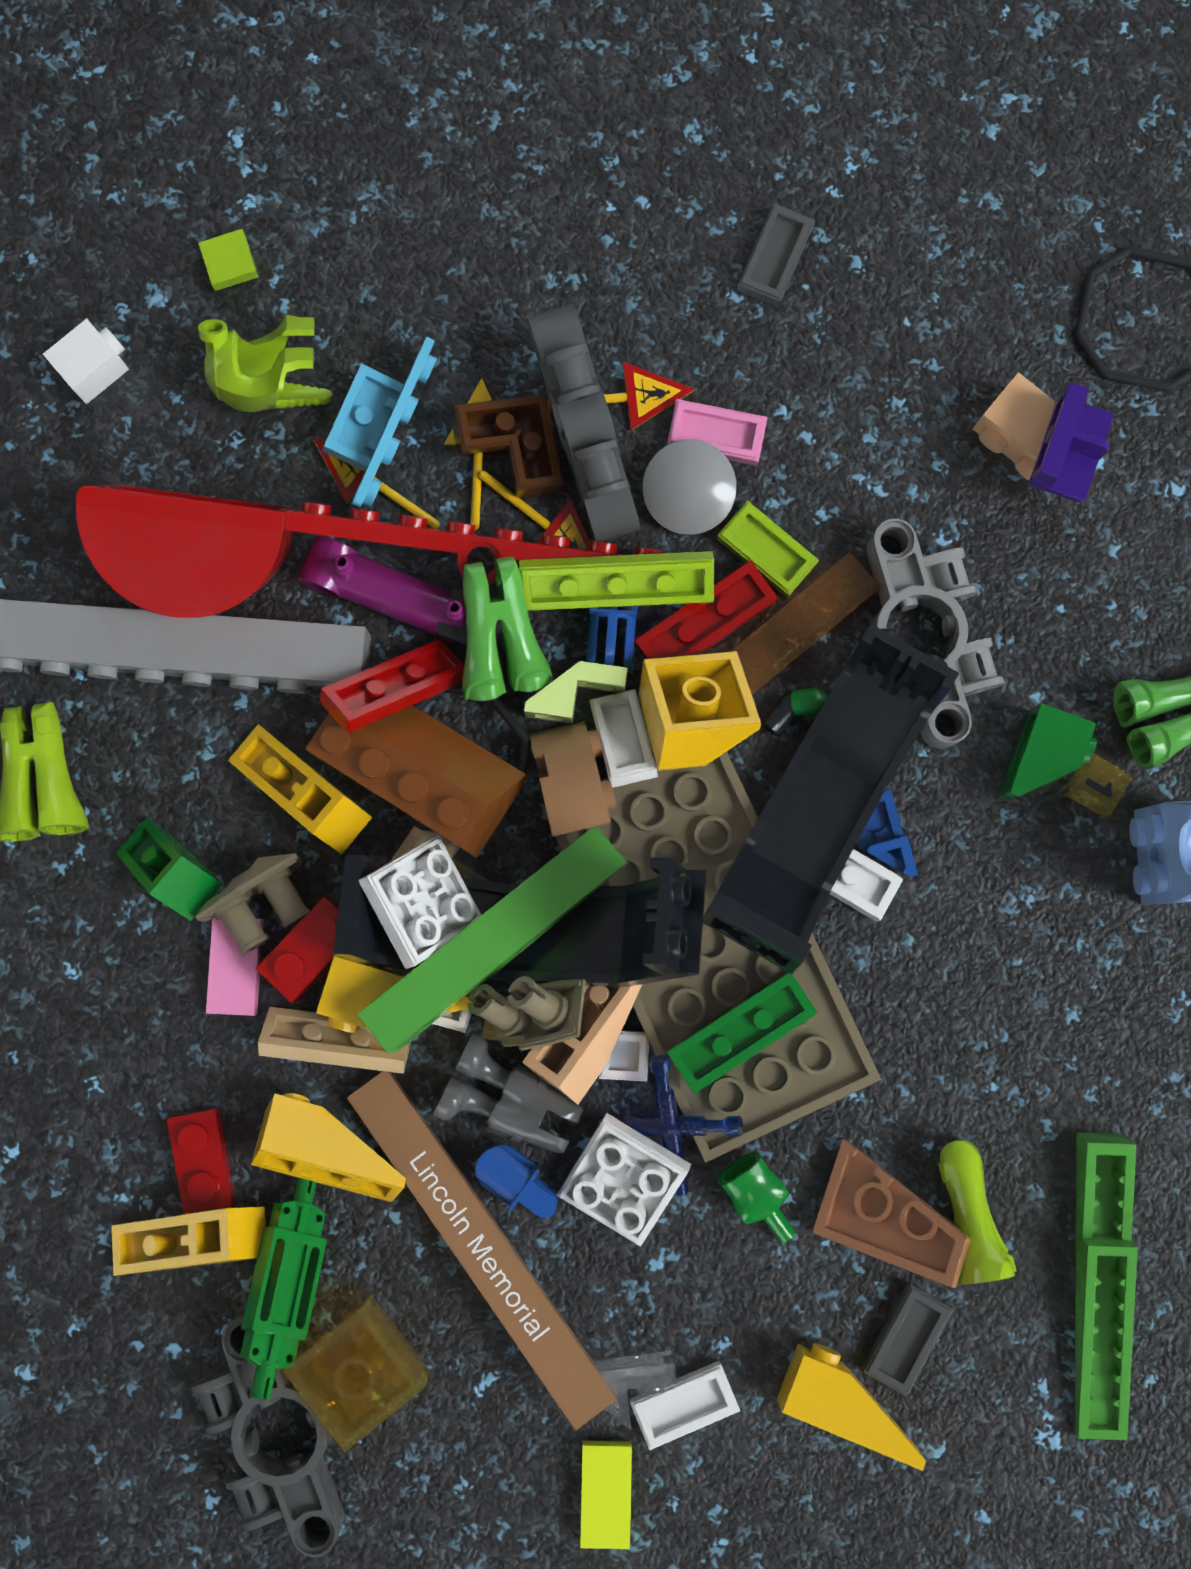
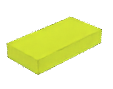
M583 1440L580 1548L630 1549L632 1441Z

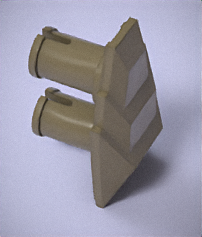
M296 853L257 858L250 869L233 878L224 891L208 900L196 914V919L206 923L214 917L216 920L222 918L239 946L241 954L244 955L268 941L269 937L262 930L247 903L256 894L264 893L283 923L284 929L300 922L310 910L305 906L289 877L292 875V872L303 866L304 861Z
M522 976L517 978L509 987L508 992L513 994H510L508 999L496 992L488 984H481L473 989L468 998L480 1005L481 1008L474 1003H468V1009L476 1016L485 1019L482 1037L485 1039L501 1041L505 1047L519 1046V1049L522 1051L552 1045L580 1037L586 981L584 979L536 984L530 977Z

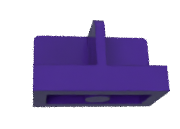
M1070 382L1056 400L1028 485L1080 503L1087 497L1098 461L1108 452L1110 443L1106 441L1113 414L1085 404L1089 388Z

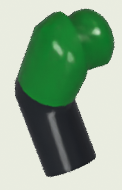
M818 688L787 691L761 720V724L778 737L795 716H809L815 720L828 696Z

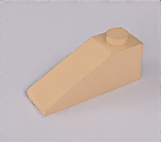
M642 985L630 987L585 986L580 1037L533 1048L523 1060V1063L537 1076L549 1083L550 1086L578 1105L607 1065Z

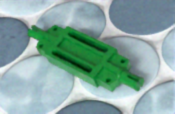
M302 1178L297 1179L293 1201L275 1203L269 1227H264L241 1327V1330L246 1331L240 1357H243L253 1365H257L251 1393L249 1394V1397L271 1401L276 1370L294 1366L299 1341H306L327 1239L321 1238L326 1213L317 1206L312 1205L317 1182Z

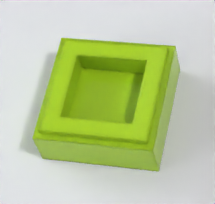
M243 229L198 242L215 291L259 277Z

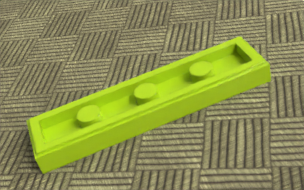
M713 551L519 560V571L528 611L714 602Z

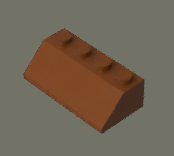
M413 705L348 734L329 713L305 749L324 763L475 858L478 857L529 777Z

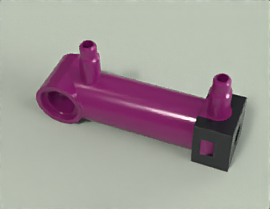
M316 535L298 577L301 583L335 598L342 597L436 635L444 643L467 651V626L464 594L462 591L455 588L449 591L360 555L351 547L334 539Z

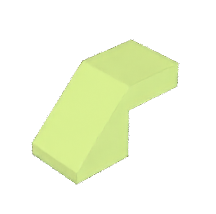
M579 661L525 702L526 718L573 724L578 687L615 693L624 692L628 668Z

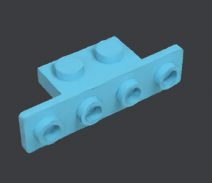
M427 336L418 351L404 384L361 363L324 444L323 452L365 471L347 510L348 513H350V508L360 509L362 504L371 508L382 482L374 479L380 463L387 466L390 465L400 443V440L392 437L399 421L406 425L408 424L419 400L411 396L418 380L426 384L437 360L436 357L429 354L435 340Z

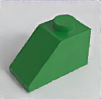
M1043 703L1030 709L999 798L1008 801L1080 769L1082 764L1087 765L1094 754L1097 739L1092 737L1096 723Z
M148 817L116 853L151 896L189 921L194 919L204 904L213 898L216 891L222 886V883L202 861Z

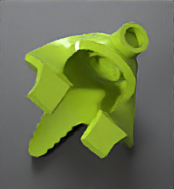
M285 315L278 328L261 338L249 342L243 340L234 329L228 331L227 324L222 320L209 319L198 325L199 338L205 342L206 348L204 375L207 385L219 401H223L233 409L242 412H256L276 408L303 407L304 405L307 407L311 405L318 406L319 404L327 405L332 401L333 393L330 390L285 382L287 372L297 369H313V348H285L289 336H315L314 317Z

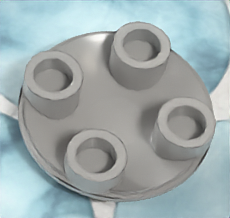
M680 440L662 448L649 462L643 478V497L652 517L664 528L679 534H700L716 527L730 512L736 497V477L727 457L713 445L700 440Z

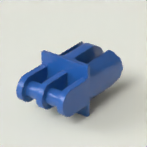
M632 606L631 611L617 610V607H611V609H589L586 662L595 663L596 650L598 648V624L607 625L604 664L614 666L617 626H626L623 667L633 670L638 606Z
M499 1142L489 1145L482 1152L476 1164L475 1175L483 1187L509 1206L508 1210L510 1212L517 1202L541 1218H548L556 1211L558 1201L556 1191L537 1177L541 1169L540 1163L536 1165L512 1146Z

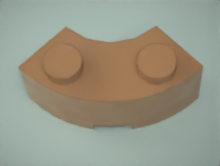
M585 721L529 734L552 836L611 823L608 810L616 809L617 806L611 781L601 782L595 759L603 757L597 729L587 731Z

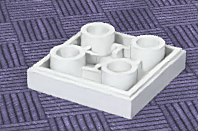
M439 835L429 838L358 880L405 969L414 967L430 957L481 916Z
M606 1113L562 1184L557 1196L641 1247L686 1177L691 1164Z

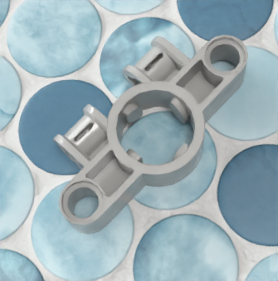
M898 518L888 519L882 522L875 530L866 547L867 558L882 605L872 625L879 629H886L891 611L899 607L901 611H908L917 608L918 605L931 608L942 618L944 638L949 637V645L943 660L947 663L948 667L959 672V675L951 690L934 710L920 734L924 742L930 747L945 749L960 742L970 733L972 720L966 697L1002 686L1005 682L1003 676H997L989 650L993 646L992 639L985 638L967 643L968 623L965 613L958 602L975 596L977 590L968 581L962 561L966 555L964 548L949 549L923 557L913 527L906 521ZM883 536L896 538L901 544L902 552L900 554L887 553L881 546L880 538ZM937 714H945L953 719L955 732L952 737L944 736L938 732L935 726Z

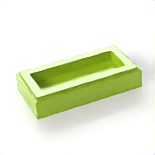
M748 500L716 538L745 564L751 560L763 578L787 599L819 562L814 555Z

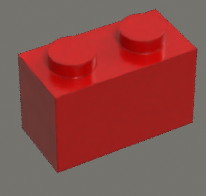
M323 897L256 967V970L291 1003L301 1001L329 972L333 958L337 956L333 954L339 904L333 898Z

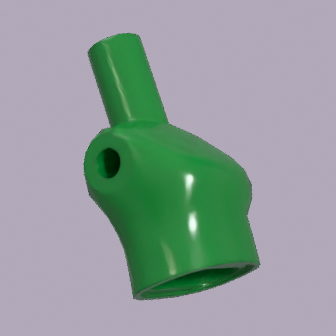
M754 1151L742 1156L722 1171L718 1177V1184L730 1197L734 1209L744 1224H752L764 1220L779 1243H785L793 1238L795 1230L779 1209L788 1198L789 1192L779 1177L767 1167L759 1152Z

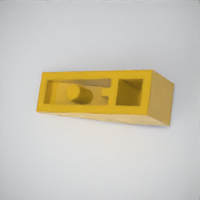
M259 724L228 760L308 831L340 854L344 853L372 819V816Z
M334 956L316 1013L329 1017L326 1025L345 1032L355 1033L357 1026L367 1027L357 1014L406 975L375 965L356 963L340 956ZM467 994L446 1013L468 1010V1003L478 1004L469 1000L470 994Z
M274 1094L265 1110L251 1165L392 1202L403 1190L406 1178L325 1108L311 1104L308 1098L299 1094Z
M265 1207L225 1208L112 1225L113 1276L256 1259L263 1229L266 1227Z
M813 1343L811 1349L797 1344L777 1397L782 1413L923 1471L926 1460L917 1446L849 1368L840 1361L841 1354L819 1343Z

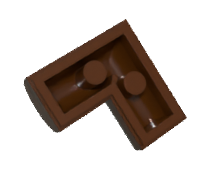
M546 394L454 405L452 413L453 433L456 448L460 455L508 449L516 496L520 498L546 496L562 488L564 482Z

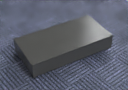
M773 203L736 291L779 308L816 220Z
M907 1282L861 1367L863 1372L907 1397L954 1309L919 1287Z

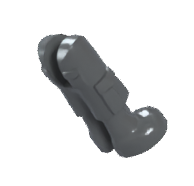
M472 1033L454 1071L464 1076L487 1082L500 1089L502 1096L498 1099L490 1096L452 1074L433 1116L442 1121H449L459 1112H473L488 1118L486 1130L504 1137L508 1141H525L551 1152L563 1154L570 1140L556 1132L553 1128L542 1125L543 1117L546 1111L549 1110L561 1118L579 1123L584 1108L548 1085L549 1083L537 1076L532 1070L520 1064L512 1067L511 1071L502 1067L488 1054V1043L485 1038Z

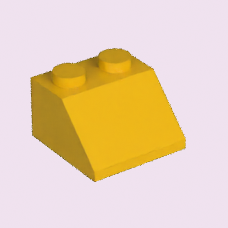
M737 651L644 659L638 701L658 770L706 766L760 730L761 721Z

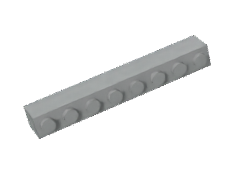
M0 599V671L22 672L23 665L40 666V672L44 674L69 676L70 669L88 670L87 676L111 680L117 679V672L135 673V680L149 683H164V676L182 677L183 684L209 687L211 686L212 679L228 680L230 681L229 687L236 689L258 690L259 683L277 684V691L304 694L306 693V686L323 688L362 672L369 667L371 634L366 627L217 615L201 618H174L148 610Z

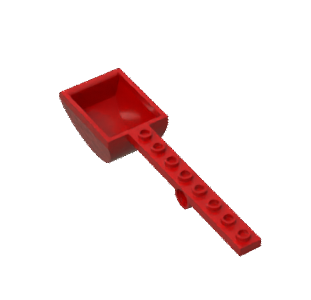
M120 484L83 486L78 490L76 498V519L80 538L88 558L101 577L117 593L133 604L150 612L174 618H201L215 615L240 604L259 591L272 579L283 564L290 550L294 531L457 553V565L462 576L469 552L479 546L492 550L495 559L513 556L515 561L629 555L616 553L617 544L589 540L588 549L569 547V537L542 534L541 543L522 540L523 531L495 528L494 536L475 534L476 525L447 521L446 530L428 528L427 518L399 515L398 523L379 521L380 512L350 508V517L331 515V505L302 502L301 510H297V508ZM636 547L635 555L664 553V550ZM493 565L489 571L485 572L488 584L495 582L496 575Z

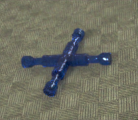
M656 1055L650 1058L651 1072L656 1076L658 1088L655 1092L658 1116H634L632 1120H619L644 1136H661L663 1147L684 1159L681 1136H706L707 1132H723L728 1136H741L743 1132L741 1116H728L723 1120H707L706 1116H678L675 1093L669 1085L668 1074L671 1067L669 1056ZM604 1116L599 1117L597 1127L603 1120ZM686 1177L673 1196H684L689 1192L688 1179Z

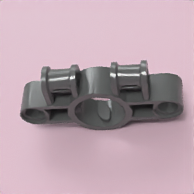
M569 304L527 317L529 333L548 392L557 431L573 474L593 541L605 542L640 531L639 518L621 461L611 415L596 377L574 305Z
M244 1309L238 1313L223 1331L221 1339L222 1348L229 1366L197 1380L190 1385L192 1394H198L208 1421L204 1427L207 1435L232 1428V1450L236 1461L242 1469L229 1476L224 1481L227 1490H233L241 1512L242 1519L239 1521L241 1531H251L284 1518L292 1542L300 1553L313 1558L323 1556L335 1544L344 1521L343 1507L323 1455L333 1435V1409L323 1390L314 1382L294 1375L291 1367L276 1370L271 1401L249 1397L257 1365H253L243 1357H240L243 1341L239 1337L238 1329L239 1325L243 1323L246 1310ZM281 1398L295 1400L307 1409L305 1415L309 1424L313 1428L316 1427L317 1441L315 1449L306 1456H303V1453L288 1456L286 1461L274 1459L260 1450L256 1427L251 1429L253 1409L258 1404L263 1409ZM315 1516L324 1519L329 1525L330 1531L323 1534L315 1533L308 1526L307 1519Z

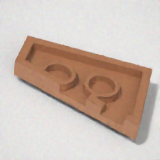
M842 1139L812 1233L946 1286L956 1288L971 1238L848 1140Z

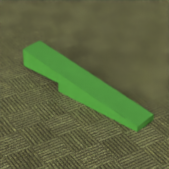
M597 826L592 827L357 1015L388 1054L398 1053L469 992L489 980L628 863Z
M1076 1132L1075 1435L1078 1439L1127 1440L1138 1251V1247L1131 1241L1137 1144L1125 1134Z

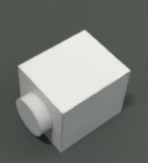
M87 318L43 353L50 364L86 404L129 370L118 356L125 350L124 347L107 327L98 332Z

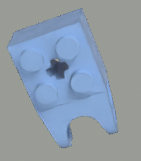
M1191 801L1164 802L1134 810V818L1131 819L1129 825V835L1132 845L1137 847L1138 866H1135L1133 871V885L1135 892L1141 895V905L1191 902Z

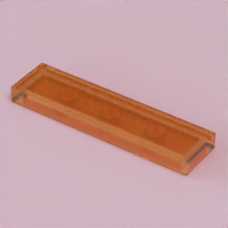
M850 552L730 651H737L752 696L881 588Z

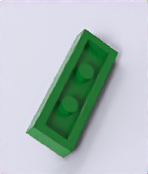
M787 972L666 1052L693 1094H695L818 1014L794 975Z

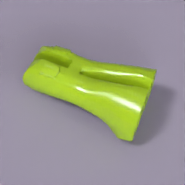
M53 702L33 705L31 718L34 742L31 743L29 725L24 708L22 706L4 708L0 723L3 762L0 791V842L32 840L41 837L40 831L47 835H68L90 829L88 818L74 792L64 754L60 720ZM34 765L36 774L38 818L36 814L32 788V774Z
M959 1139L945 1145L940 1153L939 1170L942 1182L945 1183L952 1201L954 1226L971 1238L957 1284H976L1014 1277V1272L1017 1271L1014 1258L1008 1254L1009 1249L1001 1239L989 1210L980 1152L968 1140Z

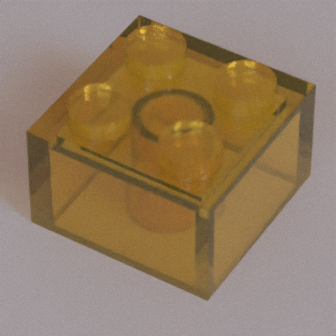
M371 1294L296 1354L295 1360L283 1370L344 1452L348 1451L424 1389L431 1373Z

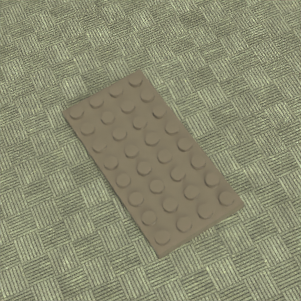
M727 752L706 766L658 770L657 768L658 777L613 787L617 808L608 810L611 823L597 827L628 864L601 886H623L658 877L659 874L650 869V859L672 858L686 870H707L704 900L705 914L758 819ZM546 807L542 808V810L549 823ZM591 828L555 836L561 851ZM703 924L699 975L642 984L633 1004L634 1010L705 1163L882 1080L813 933L808 941L812 946L803 963L796 969L793 975L818 1014L695 1094H693L666 1051L787 972Z

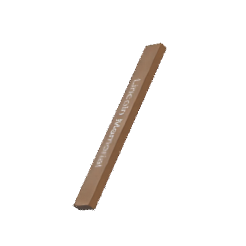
M382 1071L347 1097L392 1165L406 1178L405 1183L575 1431L616 1401L618 1396L392 1072Z

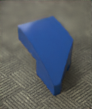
M887 789L855 847L908 877L917 876L908 836L903 835L892 790Z

